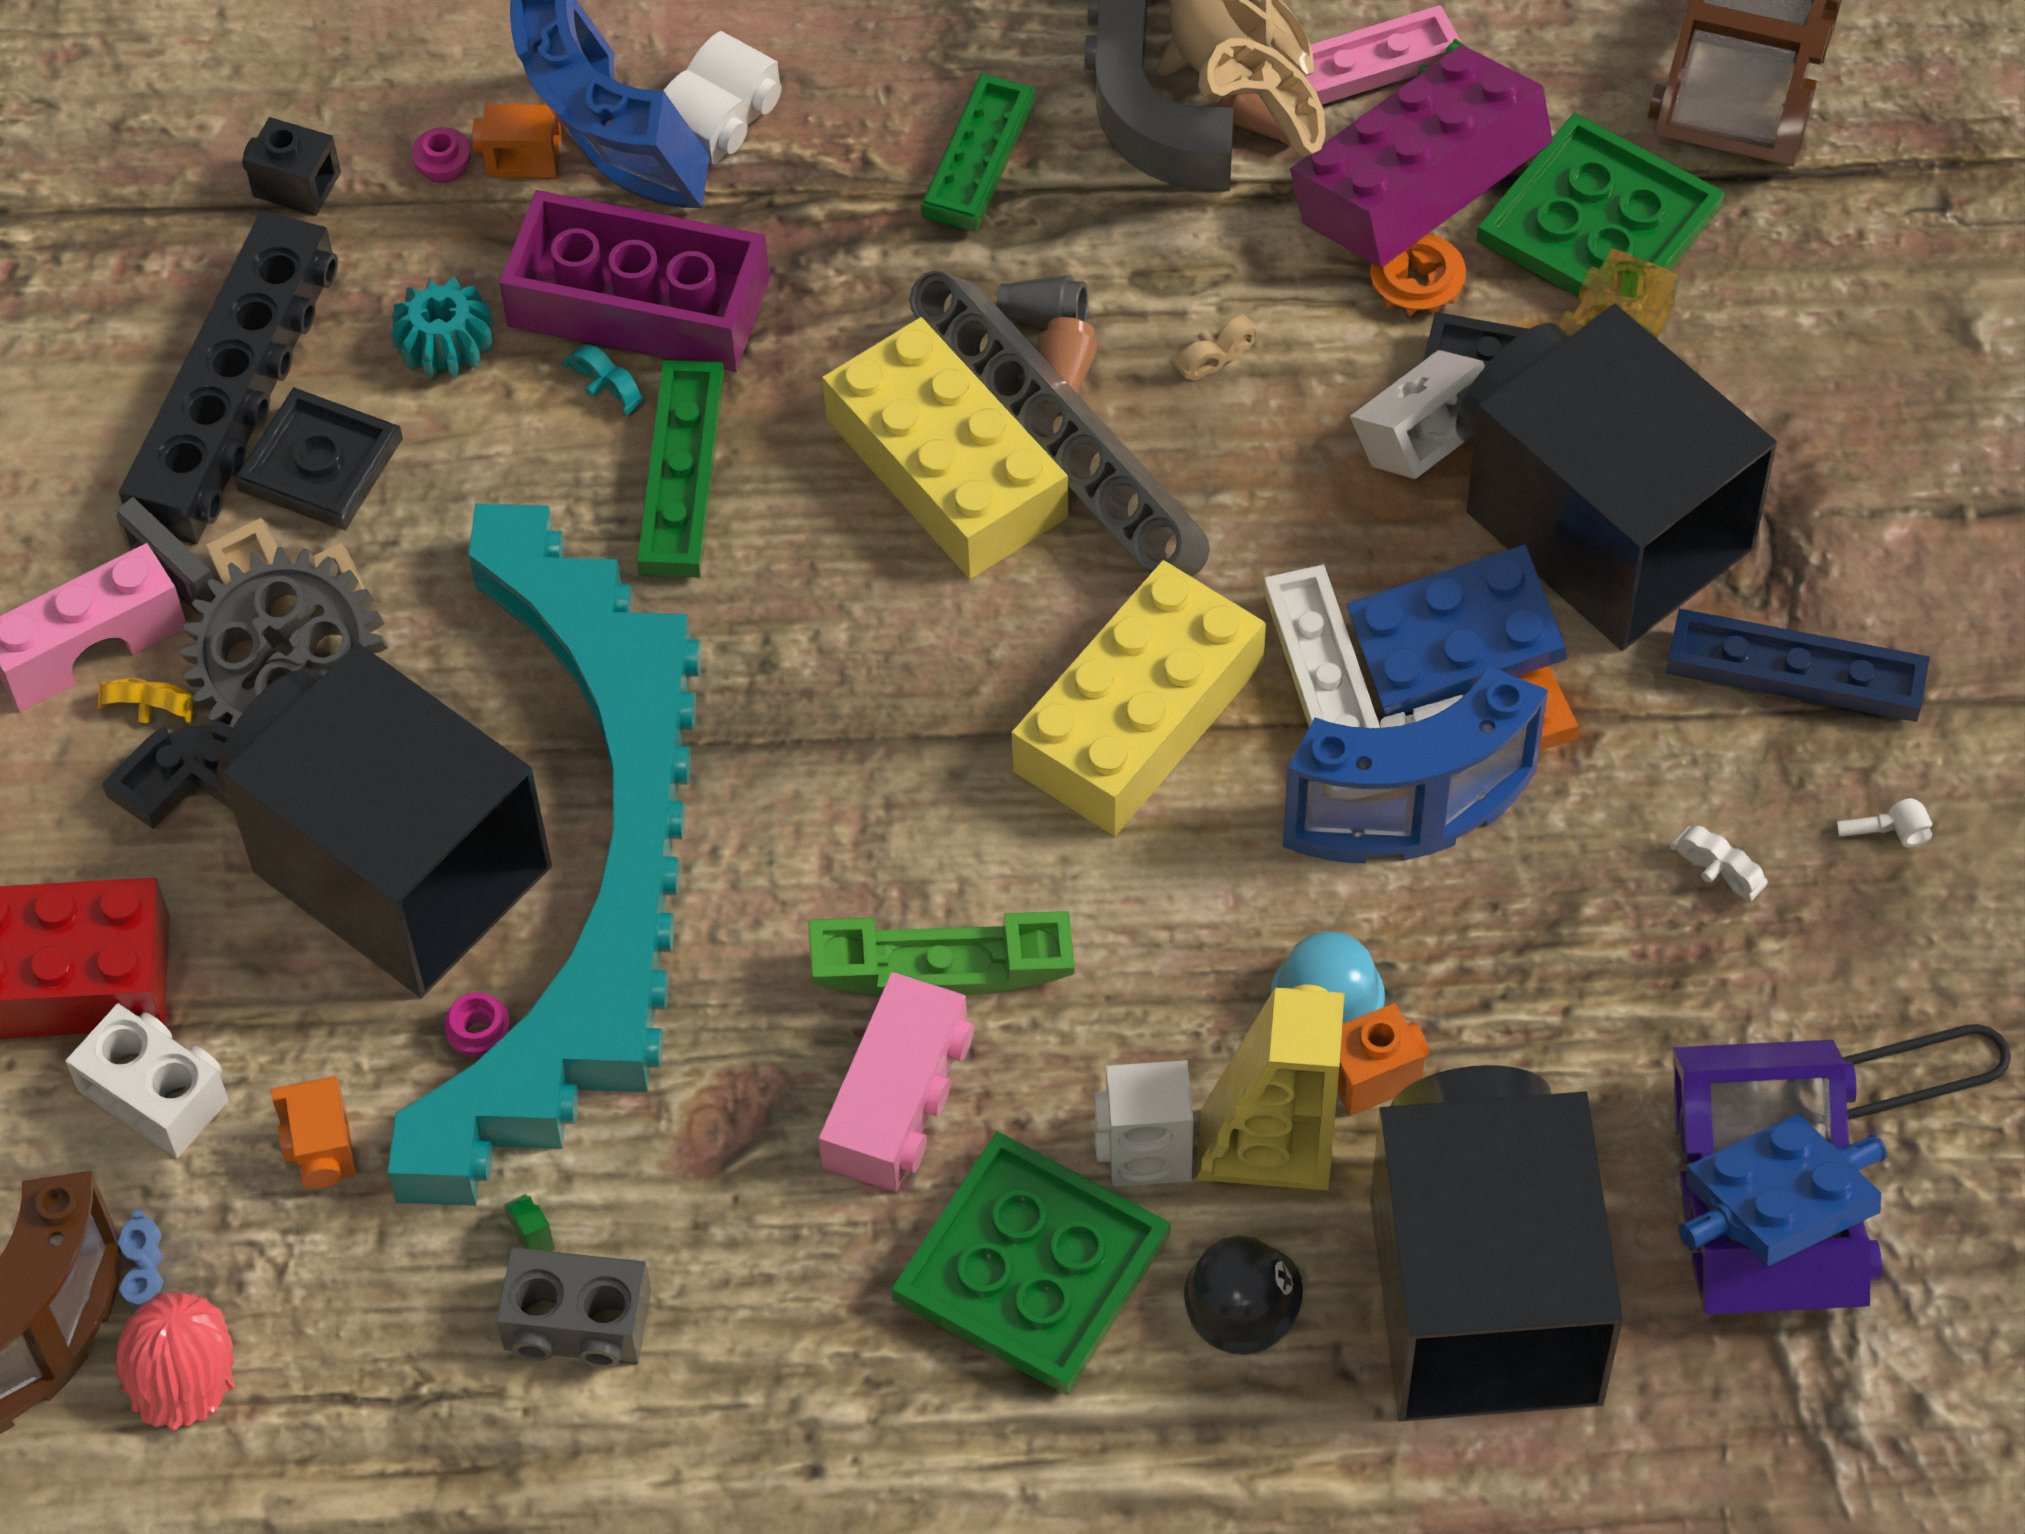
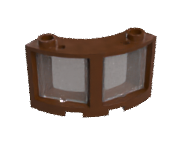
M1690 0L1667 85L1656 84L1653 91L1648 118L1658 120L1654 135L1794 166L1798 160L1817 86V80L1807 78L1811 63L1817 65L1824 63L1828 47L1833 38L1842 0ZM1793 65H1795L1794 70H1793V74H1792V78H1791V82H1790V85H1789L1788 93H1787L1786 90H1787V87H1788V83H1789L1791 71H1792ZM1782 107H1784V108H1783V112H1782V116H1781V120H1780V124H1779V128H1778V132H1777V136H1776V140H1775V142H1774L1773 140H1774V136H1775L1777 124H1778V121H1779L1781 109H1782Z
M92 1171L22 1181V1199L18 1219L11 1238L0 1256V1434L14 1427L15 1425L12 1420L28 1411L44 1397L50 1401L72 1379L87 1360L86 1350L98 1332L102 1321L107 1323L111 1314L121 1271V1248L117 1243L119 1235Z

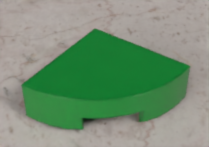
M524 1194L505 1203L504 1211L523 1248L553 1252L555 1247L549 1223L539 1205L535 1206L531 1196Z

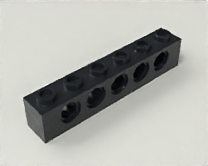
M264 211L259 212L118 492L122 505L134 497L180 541L197 545L207 524H213L217 520L222 508L223 491L231 475L236 476L244 465L247 450L246 444L254 428H260L267 418L270 395L277 381H283L290 371L293 348L300 334H307L313 324L315 304L323 287L329 288L335 279L338 257L332 252L327 227Z

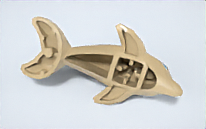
M1170 0V23L1173 36L1169 40L1157 65V70L1161 77L1171 76L1191 65L1199 72L1198 88L1203 97L1215 100L1224 95L1257 93L1299 156L1306 157L1322 149L1326 136L1324 110L1316 90L1305 77L1315 73L1312 45L1297 17L1283 0Z

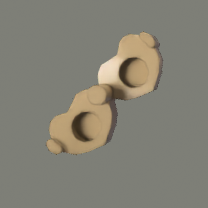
M1242 313L1230 320L1217 339L1207 329H1204L1198 335L1201 341L1194 342L1181 351L1177 357H1171L1169 361L1185 379L1192 381L1200 380L1205 375L1220 370L1226 362L1235 361L1244 351L1248 350L1254 343L1255 337L1258 336L1259 330Z

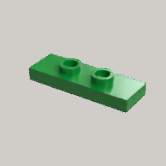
M980 73L921 202V217L975 232L978 231L1035 103V87Z

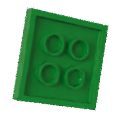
M1573 112L1553 136V142L1543 148L1478 226L1476 242L1603 311L1616 303L1633 318L1723 207L1725 192Z
M996 1131L891 1288L892 1301L1068 1396L1171 1235V1223Z

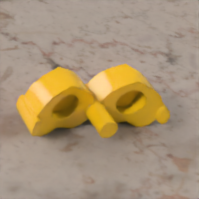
M139 678L102 681L99 683L97 709L103 708L105 704L139 703L138 722L150 723L152 706L166 709L175 715L185 717L184 721L192 723L194 695L177 684L166 682H147Z

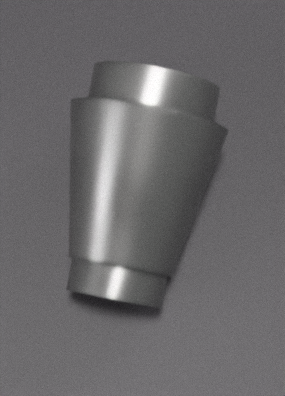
M1072 275L1001 283L997 294V307L1011 321L1042 329H1047L1048 322L1058 317L1076 318L1086 322L1089 309L1088 287L1084 281H1074Z

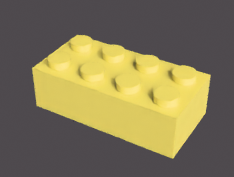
M922 317L822 377L826 420L970 580L1069 518L1068 475Z
M1163 560L1011 732L1013 772L1116 837L1264 664L1266 622Z

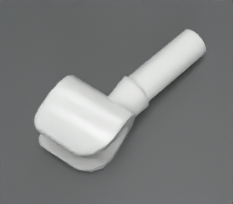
M1913 798L1904 799L1896 803L1886 814L1837 821L1839 837L1876 832L1885 833L1895 830L1902 846L1906 848L1920 846L1932 838L1930 830L1932 826L1931 819L1923 804Z

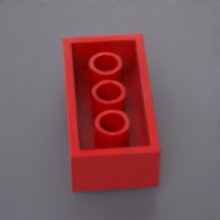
M156 877L0 886V1039L90 1034L117 1003L138 1017L142 1012L149 1013L165 1025L170 915Z

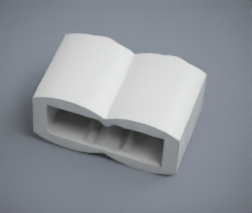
M719 31L699 49L687 70L676 76L664 89L666 95L710 155L709 163L711 165L721 160L726 153L732 154L736 152L746 137L747 125L758 118L761 113L764 115L768 114L777 104L782 90L779 81L778 61Z

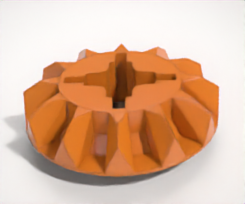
M1427 234L1382 268L1371 262L1373 293H1380L1384 297L1387 309L1397 305L1405 308L1410 317L1417 310L1426 309L1434 315L1442 305L1456 303L1462 287H1465V262L1460 252L1451 243L1438 236ZM1409 263H1411L1413 269H1417L1421 276L1428 275L1427 286L1419 285L1414 278L1407 279Z

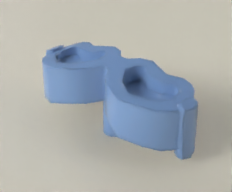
M138 1209L132 1212L133 1217L125 1223L117 1242L128 1261L134 1266L126 1274L119 1287L122 1296L134 1311L144 1302L149 1301L153 1296L160 1293L164 1283L156 1269L163 1259L158 1246L162 1237L161 1231L155 1222L147 1217L143 1210Z

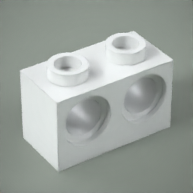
M117 1003L65 1062L78 1092L178 1159L228 1103L229 1099L220 1077L223 1070L220 1064L202 1048L193 1045L187 1050L172 1040V1034L167 1027L151 1014L142 1012L138 1017ZM139 1054L136 1059L127 1064H115L125 1055ZM176 1088H189L180 1097L165 1098L170 1091Z
M1188 1060L1106 1066V1091L1094 1092V1136L1097 1163H1110L1111 1186L1192 1181L1193 1111Z

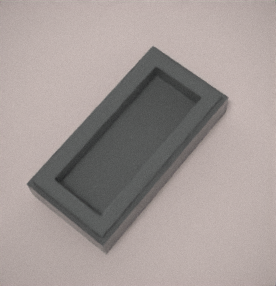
M132 497L116 509V517L126 546L133 550L148 543L173 582L178 596L200 615L192 605L194 599L212 603L216 597L207 583L210 579H213L211 570Z

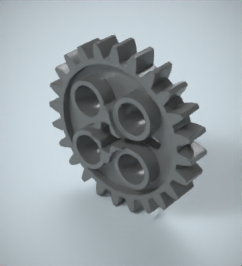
M277 547L273 564L266 565L259 554L253 552L251 553V571L243 573L238 566L231 562L228 564V571L232 582L227 586L213 579L207 582L216 597L212 603L194 599L192 605L203 616L202 622L184 623L183 629L191 638L197 641V644L181 648L180 655L186 662L198 664L185 672L183 677L191 687H202L193 696V699L201 709L213 707L208 717L212 722L216 720L227 724L231 721L230 726L234 727L250 703L274 681L292 671L306 668L314 669L324 675L358 642L373 653H379L388 649V644L383 636L371 633L385 624L378 611H366L375 600L367 588L354 592L359 580L351 570L336 577L338 565L329 556L315 569L313 555L308 549L304 548L298 555L295 564H293L283 547ZM287 595L297 597L296 606L288 615L279 618L270 616L271 607L280 597ZM316 609H324L322 616L312 618L313 612ZM325 636H342L341 645L337 652L324 658L315 656V648L318 642ZM244 640L253 641V649L248 658L238 663L227 662L228 652L233 645ZM281 642L294 647L293 651L287 656L276 652L274 649ZM256 680L255 686L252 689H244L246 682Z

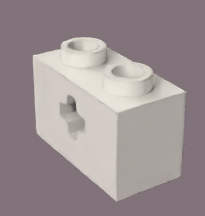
M1438 350L1350 416L1371 466L1416 479L1464 443L1456 433V418L1466 393L1484 369V362Z

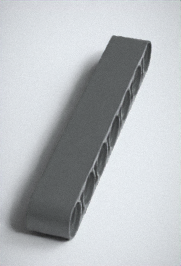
M931 271L924 273L918 278L911 289L909 298L911 311L916 319L922 317L1059 465L1068 475V486L1135 560L1146 569L1153 571L1163 560L1189 576H1194L1201 571L1208 560L1210 551L1209 541L1204 531L1071 386L1054 370L989 297L972 282L945 272ZM951 294V304L947 311L944 312L945 301ZM988 332L987 345L984 348V350L980 352L981 340L984 337V335ZM1024 372V385L1021 388V390L1017 393V381L1020 375ZM1062 412L1061 426L1054 434V420ZM1099 452V467L1091 475V461ZM1137 493V508L1129 517L1128 504L1132 496ZM1175 534L1176 548L1172 556L1167 559L1166 545L1170 537Z

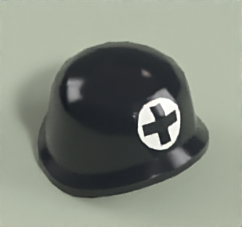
M1240 1235L1221 1239L1208 1247L1188 1273L1184 1286L1185 1308L1195 1331L1211 1346L1224 1352L1239 1355L1255 1354L1264 1351L1286 1335L1299 1314L1303 1297L1302 1277L1295 1263L1287 1255L1268 1246L1257 1238Z

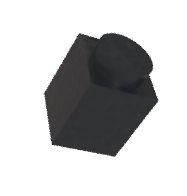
M1616 303L1571 336L1555 323H1543L1528 329L1514 338L1491 359L1474 380L1461 403L1456 418L1457 435L1473 449L1466 512L1508 550L1526 544L1538 577L1622 652L1755 549L1777 441Z
M359 642L324 675L314 669H299L280 677L270 684L250 703L239 717L222 749L217 768V782L220 791L230 799L253 873L421 999L552 868L532 767Z
M1479 1065L1450 1069L1424 1077L1407 1086L1393 1099L1390 1106L1379 1108L1370 1193L1398 1422L1604 1406L1623 1317L1587 1091L1552 1094L1549 1084L1540 1076L1524 1069L1499 1065Z

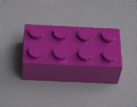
M1461 44L1324 143L1321 150L1306 156L1290 168L1302 223L1382 268L1553 142L1543 85Z
M535 190L499 282L507 326L677 361L723 363L724 370L737 372L770 280L766 236L744 230Z

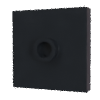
M293 387L235 477L237 489L242 493L346 531L402 441L401 427Z

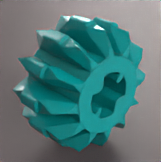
M453 276L444 286H437L429 277L426 289L422 291L407 287L404 297L405 302L393 305L392 319L394 324H392L391 336L394 348H397L398 353L402 354L403 361L407 364L409 370L423 367L424 372L431 380L440 370H447L456 379L459 366L461 365L478 369L479 353L491 351L493 341L491 326L494 323L491 309L487 307L486 302H482L481 294L477 291L475 285L461 289V284Z

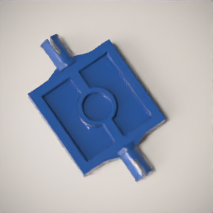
M1796 1114L1687 1165L1686 1185L1706 1204L1709 1212L1679 1224L1680 1238L1685 1246L1688 1245L1689 1250L1694 1251L1698 1247L1724 1235L1746 1245L1767 1267L1881 1212L1882 1193L1859 1171L1879 1161H1884L1887 1157L1885 1145L1880 1138L1877 1139L1876 1134L1871 1133L1844 1148L1836 1147L1818 1133L1800 1114Z

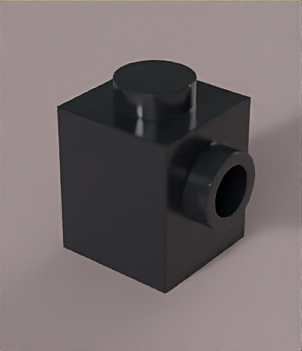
M272 117L267 119L258 137H252L248 141L243 153L242 165L243 169L247 171L253 197L315 216L319 213L341 174L333 135Z

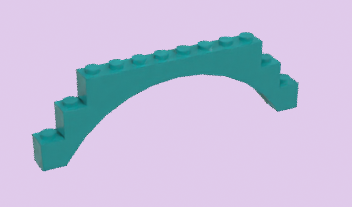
M475 503L468 555L476 590L491 599L541 640L575 681L605 739L613 772L612 839L600 893L575 948L531 1011L475 1064L413 1104L395 1113L388 1176L396 1203L476 1206L479 1181L490 1180L492 1146L562 1149L565 1124H575L577 1120L578 1090L648 1092L650 1068H661L663 1030L662 1028H654L656 1009L666 1010L668 1005L669 974L668 970H660L661 953L672 952L674 945V914L666 913L667 895H678L680 859L679 857H672L671 853L673 839L683 840L685 833V802L677 801L678 784L688 785L690 781L691 750L690 746H682L684 730H694L696 694L695 692H688L689 677L700 676L701 640L690 638L687 614L632 612L631 584L621 583L618 559L564 558V534L562 530L553 529L550 507L548 505Z

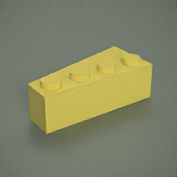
M1309 984L1298 985L1291 989L1274 988L1201 1108L1195 1180L1329 1191L1345 993L1328 992L1323 987Z

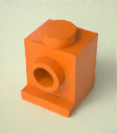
M518 102L485 104L483 118H474L472 143L474 153L483 154L487 177L557 179L562 129L561 123L545 102L543 105Z
M337 1076L272 1088V1101L280 1122L278 1134L285 1164L297 1162L301 1184L307 1188L321 1189L338 1183L342 1178L357 1176L347 1108Z

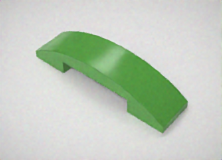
M1069 911L1004 913L1003 926L875 930L874 917L810 919L808 923L812 983L845 992L881 996L891 972H895L966 996L983 995L1044 984L1073 975L1075 970Z

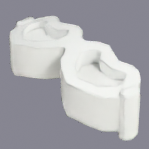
M1687 826L1670 845V849H1677L1679 854L1694 865L1706 867L1701 874V877L1706 882L1711 883L1721 872L1733 892L1748 900L1749 903L1767 885V879L1764 877L1761 867L1752 862L1744 851L1732 848L1722 836L1710 833L1702 826Z

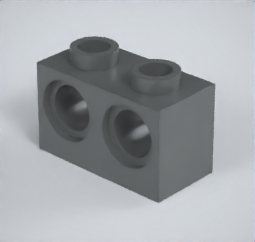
M511 1247L496 1321L504 1350L512 1351L521 1358L533 1361L548 1360L552 1355L579 1358L582 1362L599 1368L616 1367L619 1365V1362L638 1364L651 1295L646 1261ZM547 1301L555 1304L548 1313L540 1316H532L525 1313L528 1307L537 1302ZM613 1308L622 1311V1314L612 1322L598 1323L592 1320L596 1313L604 1309Z

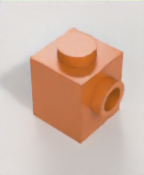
M1396 1003L1342 1024L1337 1093L1350 1116L1395 1098L1403 1089L1423 1077L1424 1061L1429 1058L1426 1039L1416 1022L1407 1023Z

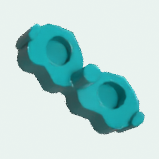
M582 345L561 362L564 368L570 366L577 373L585 374L594 380L585 388V392L589 397L593 398L606 387L612 396L620 402L625 417L644 402L643 395L640 394L629 372L623 367H616L611 359L597 346Z

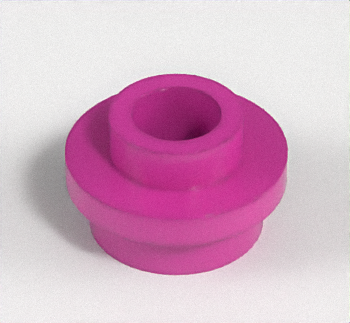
M439 127L424 132L416 139L412 147V158L417 170L428 180L435 183H449L457 180L464 174L471 159V148L468 139L460 131Z
M475 992L466 994L454 1002L445 1017L444 1030L446 1038L454 1050L465 1056L482 1057L511 1030V1022L507 1009L499 1000L487 994ZM475 1023L489 1025V1028L479 1033L467 1032L469 1027Z

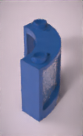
M511 0L510 21L514 47L531 82L530 84L592 165L613 183L640 198L681 208H702L710 155L664 91L634 88L615 81V53L577 0Z
M1487 666L1481 678L1461 699L1445 710L1417 722L1385 728H1361L1331 723L1315 717L1287 767L1283 847L1307 856L1338 862L1366 863V857L1402 855L1403 861L1452 847L1456 844V838L1474 830L1483 823L1487 827L1515 802L1536 772L1548 689Z

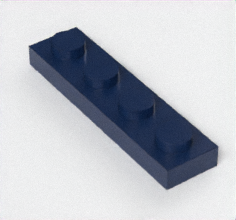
M1679 608L1666 674L1917 722L1922 705L1930 656Z

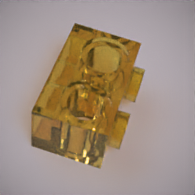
M1612 248L1600 269L1592 266L1587 272L1580 288L1578 300L1581 303L1576 312L1567 310L1558 325L1571 336L1616 303L1658 339L1674 310L1679 274Z

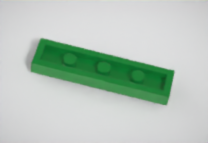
M663 360L637 558L639 575L701 578L725 379L724 366L721 362Z

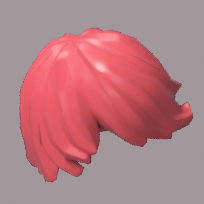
M169 1291L156 1294L149 1301L144 1302L138 1307L135 1313L128 1318L122 1329L116 1349L117 1368L115 1376L122 1380L121 1392L129 1394L132 1400L131 1409L135 1413H140L143 1423L151 1424L154 1427L167 1425L168 1430L176 1431L181 1425L191 1426L196 1420L205 1421L208 1415H214L217 1412L224 1394L234 1389L235 1384L231 1371V1366L234 1364V1357L232 1355L233 1344L223 1313L204 1296L198 1297L193 1292Z

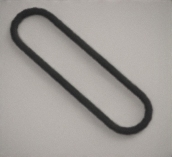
M1972 1024L1843 1057L1845 1062H1852L1854 1065L1968 1034L1987 1036L1996 1043L2001 1055L2000 1062L1996 1068L1987 1073L1848 1109V1120L1982 1085L1998 1079L2009 1067L2011 1058L2009 1045L2003 1036L1993 1028ZM1792 1079L1789 1097L1791 1105L1797 1114H1800L1809 1122L1820 1125L1825 1124V1115L1811 1112L1800 1100L1799 1089L1805 1079Z

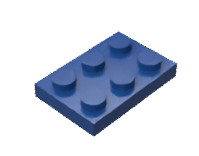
M1526 544L1346 604L1385 717L1401 712L1408 713L1414 711V708L1465 694L1481 678L1487 666L1516 677L1567 660L1565 645Z

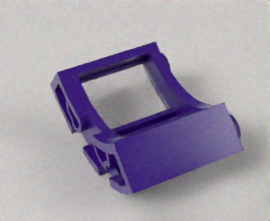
M1833 1039L1673 1047L1676 1134H1680L1681 1151L1685 1162L1692 1161L1694 1163L1796 1114H1800L1829 1143L1841 1148L1850 1145L1847 1103H1853L1856 1100V1074L1853 1063L1844 1061ZM1681 1171L1679 1176L1685 1222H1688L1709 1211L1706 1204L1686 1185L1687 1171ZM1863 1221L1768 1267L1746 1245L1724 1235L1698 1247L1696 1251L1701 1252L1692 1253L1691 1259L1698 1293L1705 1314L1870 1306L1871 1281H1880L1882 1273L1879 1243L1877 1240L1869 1239Z

